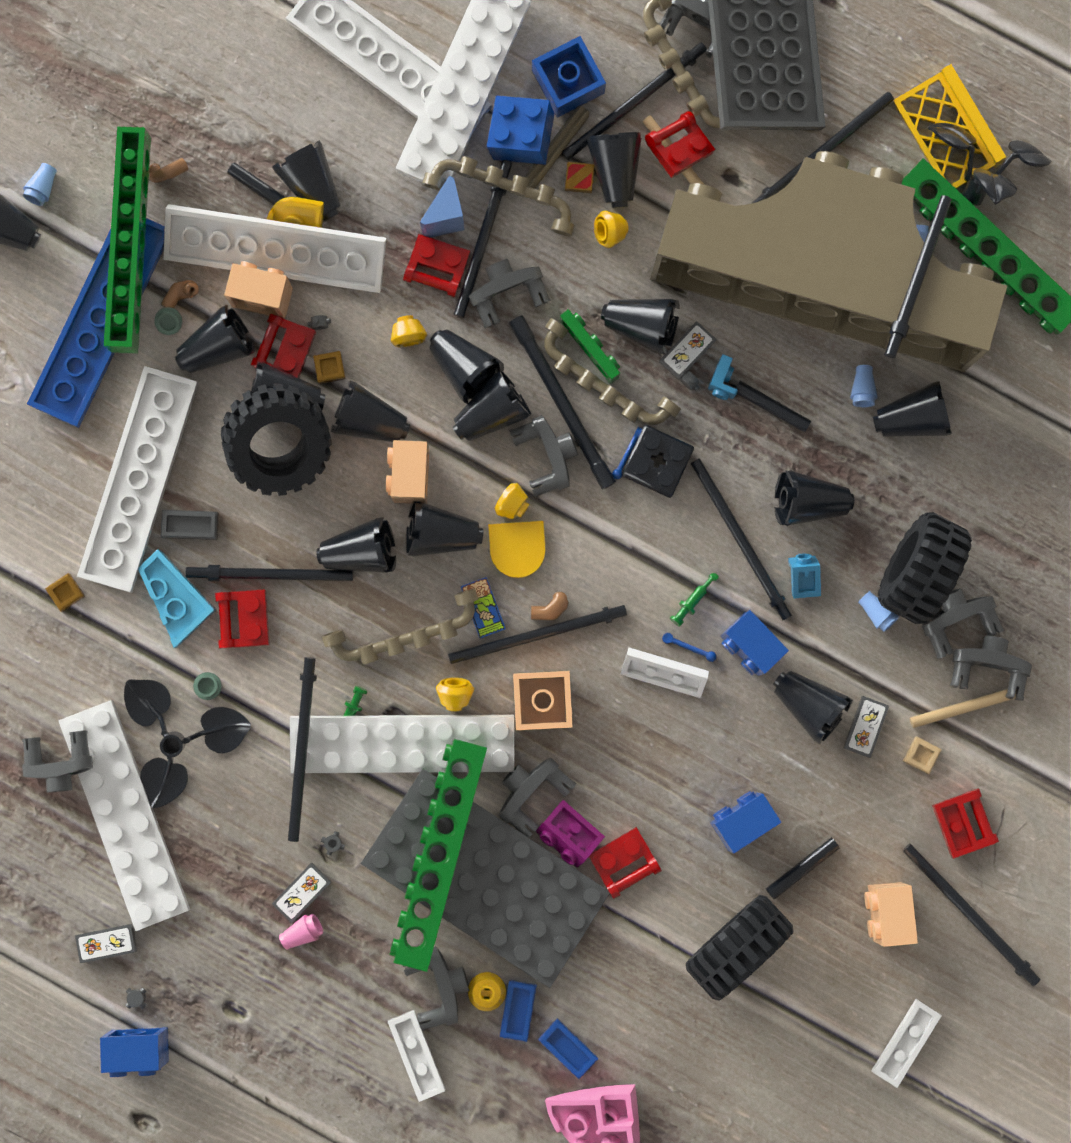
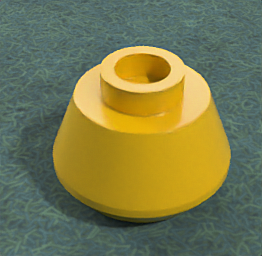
M601 211L594 221L595 237L598 243L605 248H612L623 241L629 230L626 219L622 215L610 211Z
M406 315L397 318V323L393 324L390 341L398 348L410 347L423 343L428 334L419 319H414L413 315Z
M518 483L510 484L503 492L494 508L496 515L514 519L516 516L521 518L530 505L526 502L528 496Z
M445 678L438 683L436 691L441 704L447 710L456 712L461 711L463 707L468 705L473 695L474 687L470 681L463 678Z
M491 972L477 974L468 986L470 1002L474 1007L482 1011L495 1010L503 1003L506 996V987L503 980Z

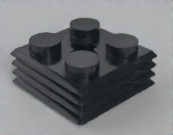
M644 425L622 476L671 498L694 451V446L653 427ZM660 455L663 457L662 461L665 462V466L660 465L656 468L653 466L654 461L651 460V457L656 458Z

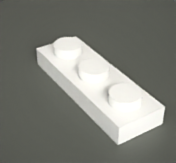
M628 648L621 670V675L701 698L709 671L632 648Z
M915 999L871 1071L898 1088L942 1015Z
M415 1010L388 1020L418 1101L420 1102L445 1092V1086L425 1035L421 1030Z

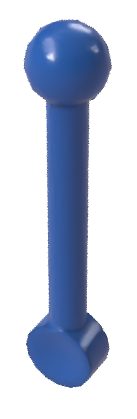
M637 428L618 468L612 471L615 479L618 480L622 477V470L640 436L642 428Z
M665 633L662 637L665 644L673 643L706 657L709 662H714L717 659L715 652H706L675 639L671 633Z

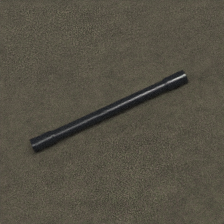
M521 315L509 322L510 327L545 384L587 459L590 469L601 489L604 490L615 484V478L594 446L539 348L524 316Z

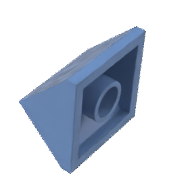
M450 175L420 221L423 236L433 238L465 230L455 180Z

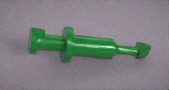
M711 573L703 586H698L686 601H680L679 605L682 608L675 616L672 615L670 617V620L675 625L680 627L688 613L694 615L695 606L707 593V587L712 581H716L719 575Z
M355 685L353 690L355 694L352 701H345L347 708L343 716H355L357 711H362L363 708L359 706L363 694H367L368 691Z

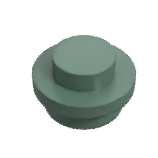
M165 307L156 313L154 323L159 332L165 335H172L180 330L182 316L176 309Z
M205 672L196 677L193 688L199 698L212 700L220 694L222 683L220 678L214 673Z

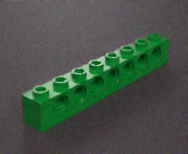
M117 126L104 347L114 353H138L151 151V136L145 127Z
M922 158L903 178L902 182L904 186L915 188L913 201L921 208L919 210L920 214L931 222L940 197L942 195L950 197L952 199L950 205L955 209L956 214L953 218H945L941 234L950 241L954 238L961 245L959 250L967 258L971 259L974 257L981 266L994 271V277L1001 284L1007 285L1005 294L1010 297L1012 295L1017 297L1021 301L1019 303L1021 309L1030 316L1034 313L1041 320L1039 325L1047 333L1051 334L1054 332L1056 335L1060 334L1071 323V296ZM926 186L932 187L936 192L935 198L925 199L921 195V189ZM966 223L973 225L975 235L972 237L964 236L961 232V226ZM982 243H992L995 247V254L992 256L983 254L981 251ZM1003 261H1011L1015 265L1014 274L1007 275L1002 271L1001 264ZM1029 279L1034 282L1035 291L1028 294L1022 290L1021 283L1023 280ZM1044 298H1050L1054 301L1055 309L1053 312L1043 310L1041 303Z
M457 739L452 741V745L446 744L442 760L447 761L445 771H439L435 783V788L439 789L437 800L431 799L427 813L428 816H432L429 827L424 826L420 843L424 844L422 855L416 854L412 871L417 872L414 883H408L404 898L409 900L407 911L401 910L397 927L402 928L399 940L393 939L389 953L390 956H394L393 963L425 972L428 971L487 747ZM462 763L467 767L465 778L458 779L453 775L452 767L454 764ZM454 790L458 792L460 802L457 806H449L445 802L447 791ZM441 818L451 820L453 828L449 834H442L438 831L437 823ZM435 845H439L445 850V857L440 862H434L430 858V850ZM428 873H433L438 879L437 886L432 890H427L422 885V878ZM420 901H425L430 906V913L425 918L417 917L414 912L415 905ZM414 929L420 930L423 935L422 942L417 946H411L407 942V934Z

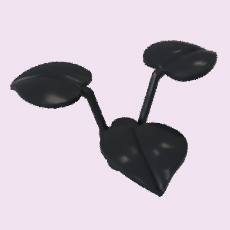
M936 123L927 128V130L934 132L937 137L949 146L969 151L967 174L964 178L968 183L962 195L973 205H981L986 194L995 205L1016 194L1017 187L1009 179L1000 175L1012 160L1019 158L1023 163L1034 167H1044L1052 162L1033 145L1024 141L1014 140L1008 145V148L1013 153L995 174L977 168L972 175L975 153L973 145L977 141L975 137L964 128L950 123Z
M129 679L125 683L124 701L131 719L137 724L146 727L152 725L158 718L162 730L161 735L164 737L160 742V750L167 756L168 761L160 757L153 758L143 766L140 774V779L151 808H159L169 804L185 789L188 782L187 769L182 764L173 763V757L178 756L183 751L186 743L205 735V744L210 750L216 753H228L240 745L251 728L249 720L240 712L227 707H215L207 710L201 717L200 721L204 730L188 737H184L176 731L168 732L164 717L161 715L168 711L171 705V695L166 686L155 680Z

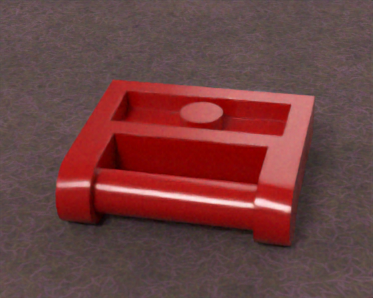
M690 111L681 114L680 119L657 132L652 131L645 135L647 146L671 178L709 157L716 150L697 125L696 118ZM683 129L687 131V136L666 148L663 146L662 141Z
M418 234L403 281L409 283L415 281L446 291L447 295L456 297L471 252L470 250ZM418 265L452 275L453 278L450 282L416 271Z
M269 314L267 319L268 327L257 356L253 357L250 365L256 368L257 362L266 363L300 378L315 338L316 330L288 321L277 315ZM279 328H282L286 332L274 364L268 363L266 360Z
M265 589L215 593V601L219 604L221 640H218L219 649L270 645ZM229 601L238 602L240 639H232Z
M979 788L932 805L950 856L953 859L999 842L996 833L993 834L983 808L980 799L982 794ZM970 802L982 834V838L976 840L963 805L964 803Z
M637 827L592 852L589 856L613 899L621 896L620 892L652 873L656 875L662 871ZM644 856L647 864L615 883L612 881L610 875Z

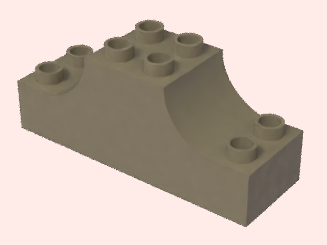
M827 151L817 152L815 159L805 157L797 175L785 188L775 195L756 203L738 206L720 202L722 193L718 189L704 184L692 183L689 185L688 192L676 189L650 280L887 349L891 337L889 331L893 321H897L924 245L914 219L913 198L915 188L902 185L904 177L900 173L888 168H871L869 175L847 169L849 165L847 158ZM932 254L908 322L910 327L907 336L902 338L897 353L965 372L990 349L1007 285L993 282L994 271L985 266L964 263L961 264L959 271L947 268Z

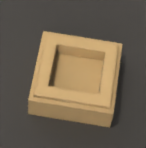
M915 737L903 762L926 774H930L942 749L919 737Z

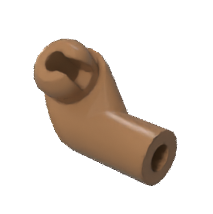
M183 158L163 168H160L156 163L151 164L149 167V180L159 183L175 178L188 171V165Z
M192 280L175 282L171 285L160 305L164 308H175L179 300L196 296L199 292V287Z
M556 592L547 606H531V620H556L568 607L567 595L563 592Z

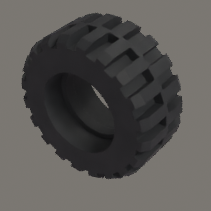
M276 383L273 384V388L268 389L266 385L257 386V392L252 393L248 390L243 393V400L241 402L235 400L231 404L232 413L226 412L224 416V426L221 427V439L230 472H234L235 479L240 484L246 482L247 489L253 492L261 489L262 495L271 496L272 492H277L278 496L287 495V491L294 489L296 493L303 490V484L311 485L316 481V473L320 475L325 470L324 461H329L331 455L329 447L332 445L329 427L317 402H313L312 397L306 392L300 394L297 387L290 385L288 389H284L282 384ZM286 422L301 429L302 436L299 443L292 451L283 456L264 457L255 453L250 448L253 436L258 430L268 424Z
M934 512L919 516V519L915 520L912 527L907 530L904 538L898 544L884 572V577L881 580L878 591V600L881 606L914 624H924L930 621L934 614L939 612L943 603L947 601L949 594L954 590L957 580L964 570L972 541L968 530Z
M759 895L716 932L685 963L686 970L712 999L720 1001L750 977L789 939L794 932L793 925L767 896Z

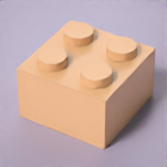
M241 262L240 265L232 263L224 296L233 308L267 316L274 314L285 319L293 287L288 277L281 270L268 268V271L257 269V265L249 262Z
M393 440V448H388L387 464H389V468H392V476H386V492H388V496H391L394 503L412 504L413 501H421L427 504L430 451L427 442Z
M570 671L513 674L516 731L572 728Z
M902 882L868 885V892L864 893L866 909H870L871 920L867 921L869 937H873L874 942L883 947L918 944L912 886Z

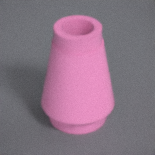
M314 914L310 916L304 915L285 930L284 933L280 934L279 939L283 947L288 950L318 940L319 936L323 934V928L319 919Z

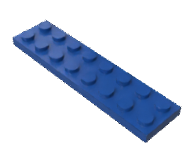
M146 218L142 295L164 251L165 226ZM111 229L27 402L28 406L77 428L80 427L115 354L104 347Z

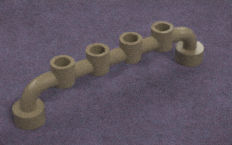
M650 0L646 3L643 10V19L648 28L644 32L646 41L651 47L657 44L662 52L658 56L660 64L665 70L672 68L677 76L672 80L675 89L679 94L686 91L691 100L686 103L688 110L695 117L700 115L707 125L713 128H720L719 117H715L709 110L707 101L700 95L692 76L683 67L677 51L671 47L663 28L654 18V12L657 8L663 12L672 6L671 0Z
M464 156L461 162L451 159L442 160L434 166L431 173L426 172L422 185L440 191L446 182L442 174L445 171L451 170L461 176L482 181L489 186L505 189L514 195L533 199L539 204L555 207L560 211L561 216L560 219H554L551 230L560 235L572 236L575 225L570 223V207L563 199L554 196L555 189L550 186L540 184L538 189L529 187L530 180L525 177L514 175L513 180L502 177L504 172L502 169L494 166H488L487 171L476 168L478 161Z
M550 318L545 326L548 332L544 339V348L550 358L556 362L554 368L565 376L570 372L579 378L576 382L579 386L590 392L592 387L601 393L599 399L611 408L615 403L624 409L621 415L633 423L639 419L648 425H658L663 423L669 416L675 418L680 412L681 408L663 396L657 405L661 410L656 414H650L623 396L619 391L600 380L596 375L580 366L573 359L560 352L555 346V341L557 337L563 340L569 330L556 320Z
M473 588L454 595L457 606L463 605L464 607L463 614L457 618L444 620L435 625L422 627L374 644L364 645L354 650L343 648L341 643L345 642L346 638L343 630H338L322 636L324 646H331L334 654L341 660L356 661L361 659L364 665L377 661V654L385 651L388 652L389 656L403 653L405 651L403 646L414 643L415 648L431 644L430 637L441 635L442 640L458 635L456 629L466 626L473 619L475 612L474 601L478 600L476 590Z

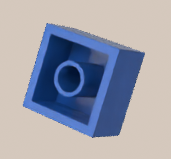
M581 36L532 60V73L546 99L550 101L557 118L576 109L577 106H582L605 94L606 82Z
M496 96L487 141V149L493 160L546 165L555 115L549 100Z
M751 610L743 613L720 635L724 640L721 643L722 646L731 655L735 653L743 660L740 664L750 675H764L789 651Z
M749 791L736 799L738 804L733 808L725 806L713 814L715 819L710 824L729 852L736 853L782 823L763 793Z
M168 1027L111 1030L100 1037L101 1073H109L110 1077L127 1076V1072L138 1071L139 1076L155 1075L156 1071L161 1070L169 1062Z

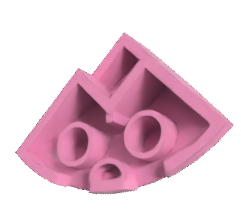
M635 1084L583 1089L552 1096L545 1100L550 1120L556 1132H562L569 1143H640Z

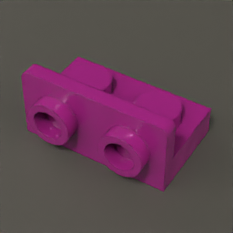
M564 800L557 805L536 830L543 843L552 846L561 854L562 859L566 863L574 865L576 868L587 860L605 838L602 833Z

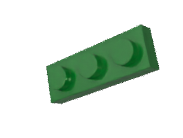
M569 309L562 313L559 322L569 330L568 333L609 384H612L620 376L618 371L620 365L612 355L608 357L601 350L603 344L595 334L591 336L584 329L586 324L578 313L572 314Z

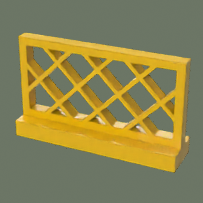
M952 64L893 100L894 105L929 164L944 178L946 166L962 169L960 180L951 184L956 189L967 183L964 180V174L968 167L969 151L967 152L964 165L948 162L952 147L942 140L935 139L934 132L932 137L920 135L917 131L919 120L935 124L950 123L960 126L971 133L977 140L975 144L978 149L975 148V153L982 154L987 162L980 169L988 171L1005 162L1006 155ZM939 81L944 90L942 100L926 97L928 87ZM924 90L923 96L918 95L919 92ZM946 95L951 102L945 101ZM909 98L922 100L918 114L906 112L902 102ZM924 101L940 105L937 119L921 115ZM943 106L955 108L958 113L956 123L939 120ZM910 118L916 119L915 125ZM960 118H961L962 122L964 123V125L958 124ZM924 141L930 142L929 148H927ZM933 143L949 146L945 161L933 158L930 153ZM937 164L944 165L942 171Z

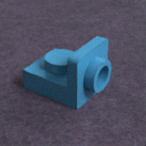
M722 354L718 361L708 390L713 391V396L722 400H728V398L733 399L738 390L723 384V382H729L734 371V367L730 366L733 358Z
M802 553L793 558H788V564L791 568L793 598L821 596V570L816 556Z

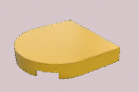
M298 197L283 198L271 208L267 220L322 228L324 202Z
M544 521L488 524L491 559L501 573L511 578H524L539 569L545 557Z

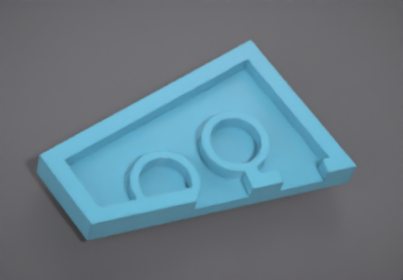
M157 549L138 568L149 595L154 600L159 611V617L169 633L170 641L174 648H177L216 611L210 602L161 550Z

